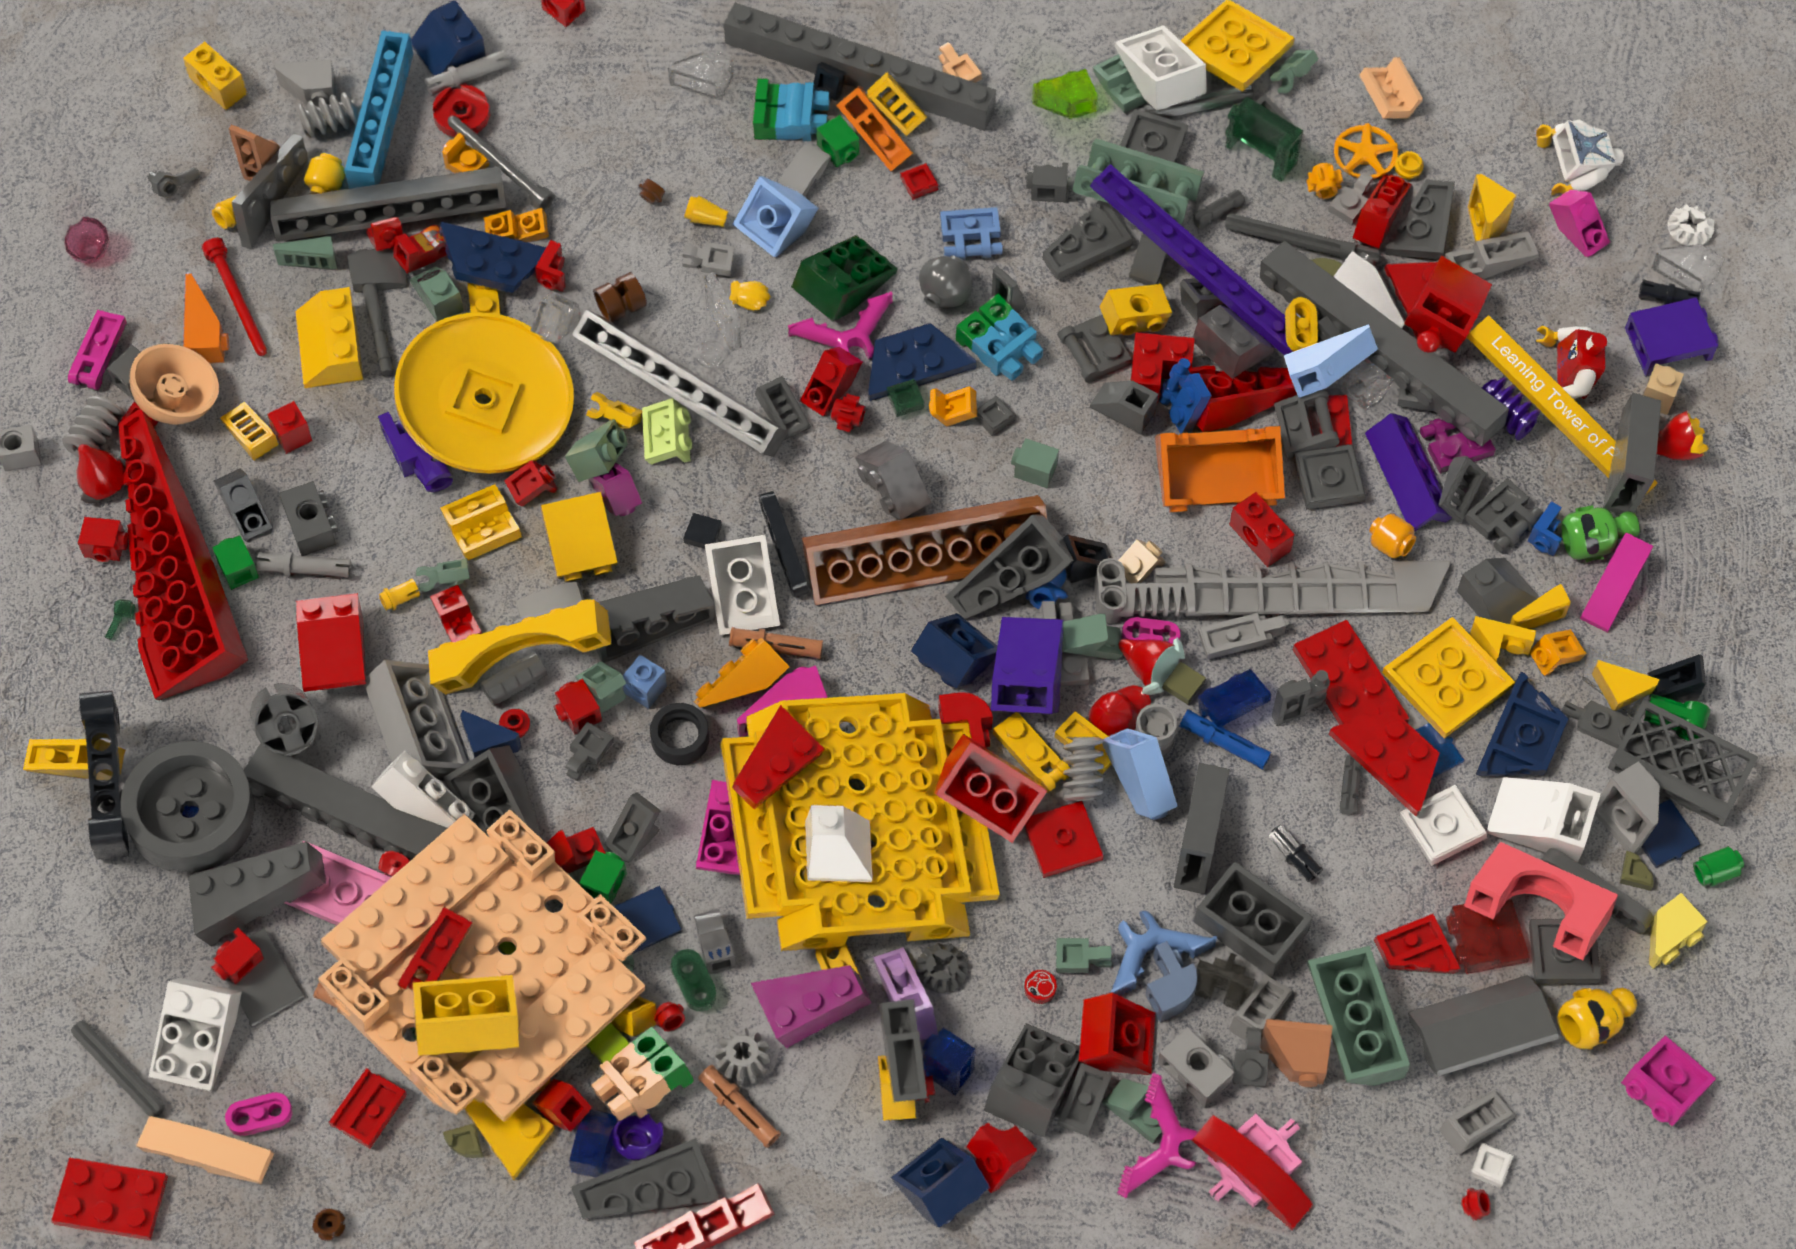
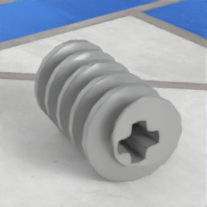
M342 92L340 102H338L334 95H330L329 104L321 97L319 98L318 107L309 100L307 110L300 103L296 105L304 134L305 131H308L312 138L315 137L316 128H319L321 133L325 135L327 125H330L334 132H337L339 122L345 129L349 127V120H352L357 125L359 114L353 93L352 98L349 99L347 94Z
M91 396L88 398L87 406L81 409V415L76 417L75 424L68 430L69 434L65 435L62 440L64 447L71 454L79 458L78 447L81 444H86L99 450L100 448L96 444L105 445L106 439L101 434L111 436L113 431L108 425L117 426L118 420L113 415L122 417L125 413L112 400L101 396Z
M1066 737L1071 739L1072 742L1064 745L1063 749L1072 752V755L1065 757L1063 762L1071 764L1072 768L1063 772L1064 775L1072 777V780L1064 783V787L1073 790V793L1065 795L1064 800H1096L1095 796L1103 794L1104 790L1095 787V784L1104 781V777L1095 774V771L1103 768V764L1094 761V759L1103 756V752L1094 749V746L1103 743V739L1099 737Z

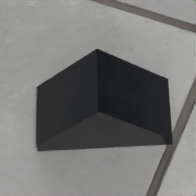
M1068 534L1063 537L1074 560L1065 568L1071 583L1096 577L1099 563L1104 559L1111 558L1106 543Z
M1700 654L1647 672L1648 676L1659 679L1652 694L1680 703L1698 701L1706 685L1704 660Z

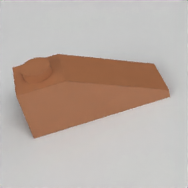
M232 124L229 127L243 179L251 181L280 149V146L272 140H266Z

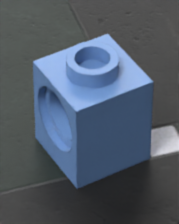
M642 655L636 658L623 675L627 683L623 686L624 693L648 709L667 687L665 670Z

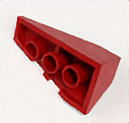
M1204 365L1188 369L1191 374H1200L1212 395L1196 423L1203 432L1228 428L1274 406L1276 402L1297 395L1288 368L1260 367L1258 372L1244 371L1234 378H1231L1224 371H1216L1215 366Z

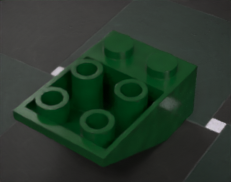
M855 235L802 260L791 288L833 322L854 311L895 275L898 268L868 245L864 239Z

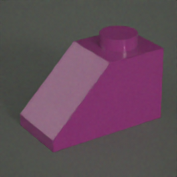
M617 463L613 465L609 473L589 479L595 491L601 492L606 509L615 516L629 515L636 510V506L642 504L630 472Z

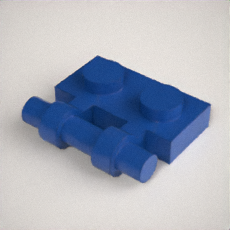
M1181 358L1178 364H1174L1169 373L1170 379L1163 384L1159 398L1160 403L1163 405L1172 403L1168 413L1180 434L1192 433L1212 396L1200 374L1190 373L1188 370L1190 361L1185 358Z

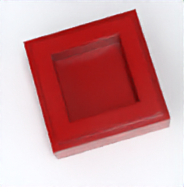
M927 163L900 173V179L912 200L938 190V183Z

